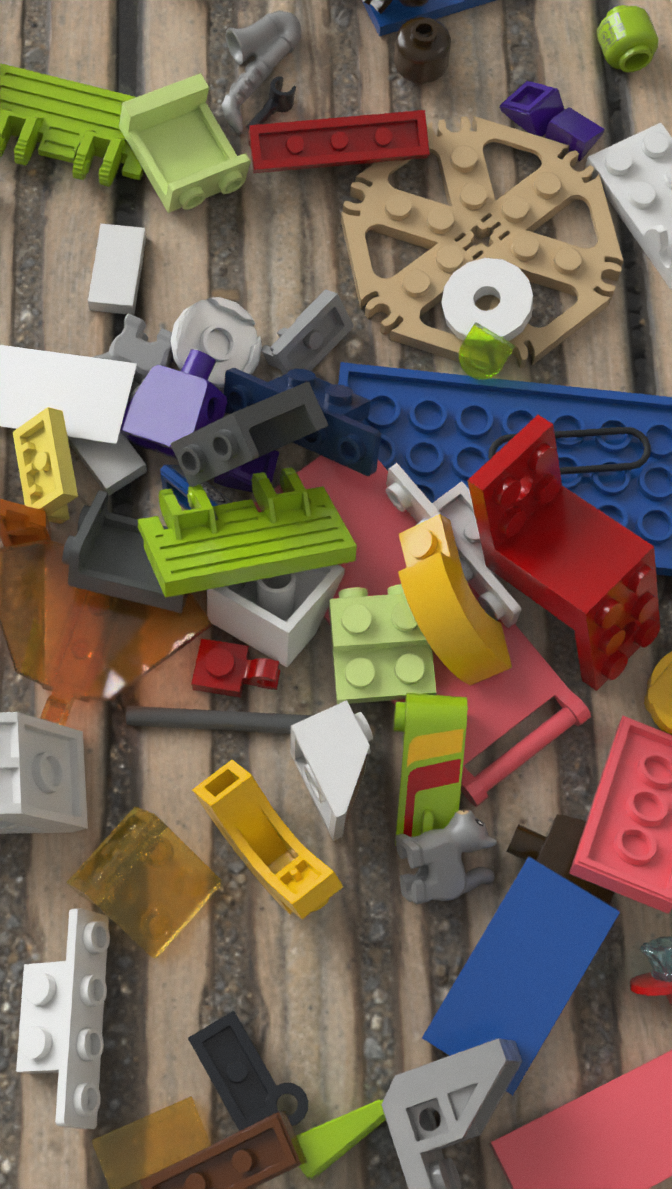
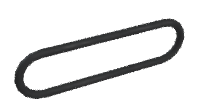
M615 427L554 431L555 438L631 434L637 437L644 447L642 457L636 462L561 467V475L633 470L644 465L650 457L651 445L648 438L635 428ZM508 434L496 439L489 448L488 458L491 459L496 454L497 448L502 443L509 442L516 434Z

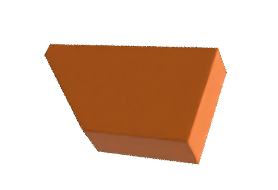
M0 499V538L6 548L52 544L51 526L46 511Z

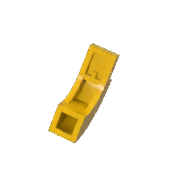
M438 514L399 533L406 568L398 571L401 585L421 632L442 663L457 678L470 686L512 668L501 623L485 612L467 583L450 519Z

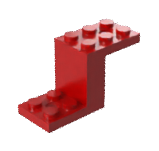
M537 415L467 480L486 567L574 630L582 681L597 691L608 679H616L624 671L628 659L640 647L645 648L649 646L660 631L655 550L653 545L562 486L554 425L542 416Z

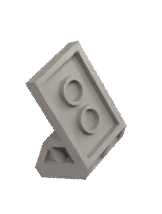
M498 1038L394 1076L383 1100L382 1108L408 1189H461L457 1168L451 1158L444 1159L441 1149L481 1136L523 1062L515 1041ZM436 1110L439 1112L441 1116V1123L439 1127L437 1126L434 1118Z

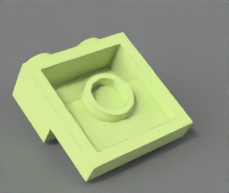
M401 584L389 587L387 589L388 595L368 596L367 589L353 587L339 591V598L329 600L337 704L346 700L349 704L406 699V693L436 695L432 648L412 614Z

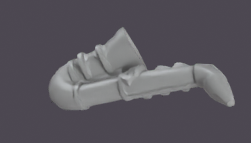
M276 11L268 13L248 27L238 29L231 27L226 30L227 46L236 63L241 65L251 56L256 58L247 65L245 73L239 76L237 83L231 85L230 92L225 96L221 105L225 119L238 135L243 133V118L239 110L240 106L272 73L273 68L288 53L295 49L301 38L300 22L290 12Z

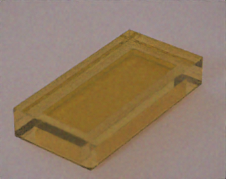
M192 1096L91 1140L109 1189H123L211 1146Z

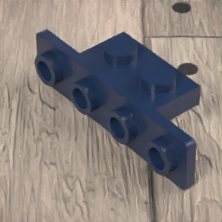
M231 368L225 372L224 395L227 397L225 412L228 414L309 381L329 426L302 437L293 443L363 475L370 476L376 472L381 433L379 430L361 423L362 420L369 417L371 400L353 393V390L347 386L331 384L315 377L312 371L306 369L289 370L288 373L269 382L237 368Z

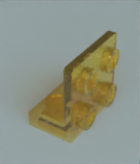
M135 806L66 883L80 896L97 905L149 956L157 958L221 885V879L156 814Z

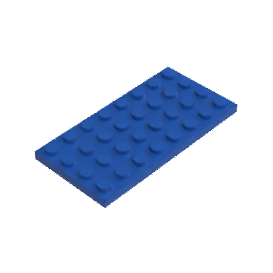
M340 363L338 385L347 386L353 390V393L371 400L369 417L362 420L361 423L377 429L381 433L378 460L387 471L397 463L431 503L461 481L469 489L467 480L489 460V448L492 443L500 436L517 434L537 415L551 422L554 425V431L630 427L641 431L649 440L651 452L647 462L640 468L623 471L562 474V486L653 545L656 575L672 576V397ZM631 434L555 438L560 468L632 463L638 461L644 453L642 442ZM508 442L502 443L497 448L496 453Z

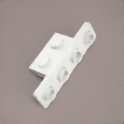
M397 463L390 467L387 474L386 493L393 505L401 512L407 510L416 520V525L438 514L450 519L462 570L467 582L480 595L478 600L481 607L496 621L500 619L507 628L515 624L521 612V607L497 580L499 576L486 567L468 487L461 481L431 503Z
M82 908L69 911L66 961L24 964L16 1072L27 1074L59 1073L56 1125L77 1129H95L101 1100L99 1079L101 1055L104 1047L102 1027L104 1001L107 994L105 976L110 934L108 930L109 919L106 915Z

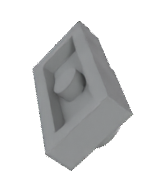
M325 289L296 318V321L289 329L282 328L277 332L280 338L271 347L264 345L261 351L268 364L280 369L283 375L292 369L311 371L354 328V325L338 293Z

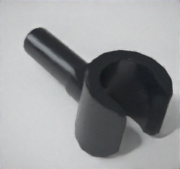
M281 76L274 78L271 81L268 101L261 111L246 126L249 130V125L264 124L276 111L287 112L291 110L294 103L296 86H293L288 92H281L284 78Z

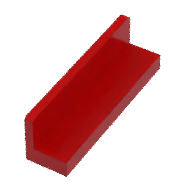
M425 110L249 125L248 131L253 174L428 158L430 154Z

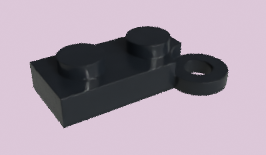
M235 1011L230 1012L188 1037L190 1044L239 1131L279 1112L277 1101L285 1094L294 1096L298 1103L297 1110L293 1114L287 1115L291 1125H298L305 1118L309 1102L306 1093L300 1086L294 1083L284 1082L279 1085L275 1084Z

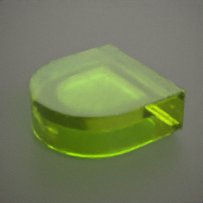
M475 322L460 347L459 362L464 372L469 376L481 380L489 379L500 372L515 345Z

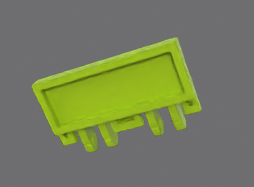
M1 63L0 158L4 154L11 135L19 137L14 149V161L16 164L26 166L30 161V156H32L36 143L41 142L38 148L39 155L74 163L72 167L73 178L84 180L89 172L93 158L96 156L104 158L99 169L100 185L111 187L120 163H124L122 176L141 180L144 170L119 128L122 102L136 97Z
M292 467L284 468L280 471V486L283 490V493L276 494L265 473L253 474L251 479L252 491L262 512H258L252 499L212 506L205 490H203V486L199 484L194 487L189 485L187 496L191 509L185 511L181 510L172 489L159 490L160 509L168 529L163 528L158 516L138 519V529L144 540V550L165 598L356 561L357 545L324 486L305 489L298 474Z

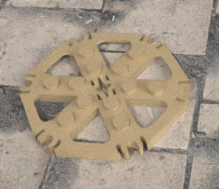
M466 116L461 117L459 132L449 131L445 120H439L436 136L431 122L427 125L429 152L437 157L448 205L395 189L390 185L388 181L389 176L410 160L372 164L357 175L355 182H352L350 196L362 202L355 204L345 201L343 204L341 223L360 310L367 304L365 316L368 319L379 312L388 315L381 322L380 332L383 335L390 333L389 340L487 372L490 371L491 367L488 355H493L492 364L497 372L503 370V355L505 354L514 355L518 360L519 367L524 368L529 351L532 357V365H534L607 308L613 297L616 287L604 283L602 279L608 278L618 281L624 261L600 175L598 174L594 180H591L594 172L592 165L583 171L572 169L577 163L579 153L576 150L568 153L570 146L476 116H473L472 122L474 131H470V120ZM496 142L538 156L541 160L540 168L495 200L483 148L489 143ZM582 200L589 207L598 242L591 248H581L534 233L533 231L573 201ZM370 230L429 250L393 277L381 278L373 272L365 235ZM474 235L480 239L490 236L488 247L483 243L477 246L473 245ZM483 258L503 259L519 267L529 279V282L577 297V302L547 326L538 328L528 323L522 333L509 342L496 345L495 342L491 344L484 343V346H474L457 338L454 334L429 327L420 319L423 314L442 301L444 286L453 272L468 262ZM485 295L480 297L475 305L481 310L489 311L496 308L500 300L496 296Z

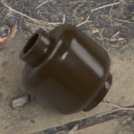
M425 17L410 19L401 26L396 34L394 63L398 73L404 79L413 83L425 84L434 82L442 77L448 67L451 37L446 27L441 22Z

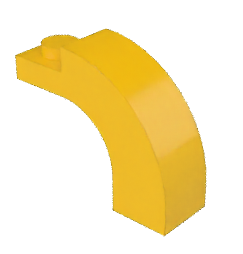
M234 760L229 761L192 789L233 850L262 886L289 914L294 912L303 920L311 912L324 907L330 897L344 887L335 872L313 855L295 837L271 806L254 777Z

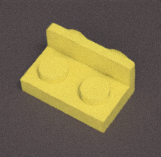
M47 407L13 431V438L25 505L46 511L49 522L62 524L70 518L67 504L77 498L78 493L63 411Z

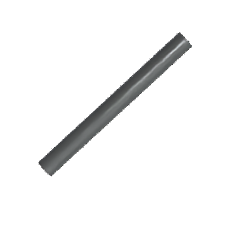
M127 706L126 725L291 734V725L313 715Z

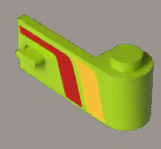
M406 693L405 702L395 703L394 732H403L396 835L405 834L410 837H416L429 830L444 829L455 813L459 811L467 727V697Z

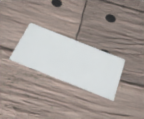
M0 345V426L17 429L41 411L50 407L63 411L68 437L117 444L137 363Z

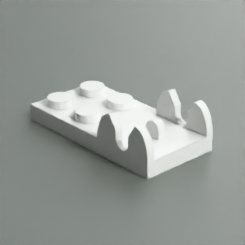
M659 123L588 156L585 167L587 168L590 165L594 167L593 179L598 174L600 175L606 198L672 291V137L662 123Z

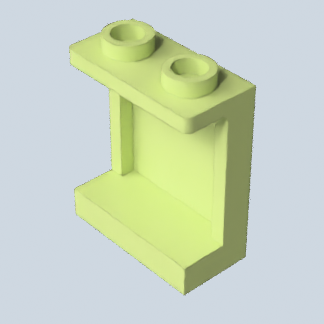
M201 73L122 102L119 128L168 213L180 208L185 210L192 209L201 204L205 198L220 192L229 194L236 191L245 183L251 163L246 153L237 156L208 107L206 100L209 86Z

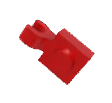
M201 638L191 685L193 690L239 698H241L244 684L277 690L281 670L278 669L279 661L267 658L249 660L250 649L247 645Z

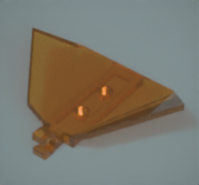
M42 539L0 548V625L15 672L40 684L43 689L52 692L40 716L43 720L66 726L75 699L87 703L90 700L111 701L212 627L211 621L191 593H189L182 613L69 586V565L62 562L64 544Z

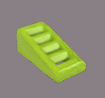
M383 1100L372 1102L296 1135L307 1163L299 1166V1168L308 1180L312 1179L313 1181L386 1120L382 1108Z

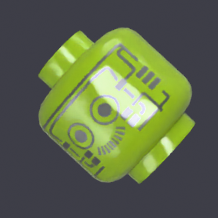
M620 5L611 9L597 29V39L606 62L612 68L622 69V71L627 73L646 67L658 49L659 40L651 18L645 9L637 6Z

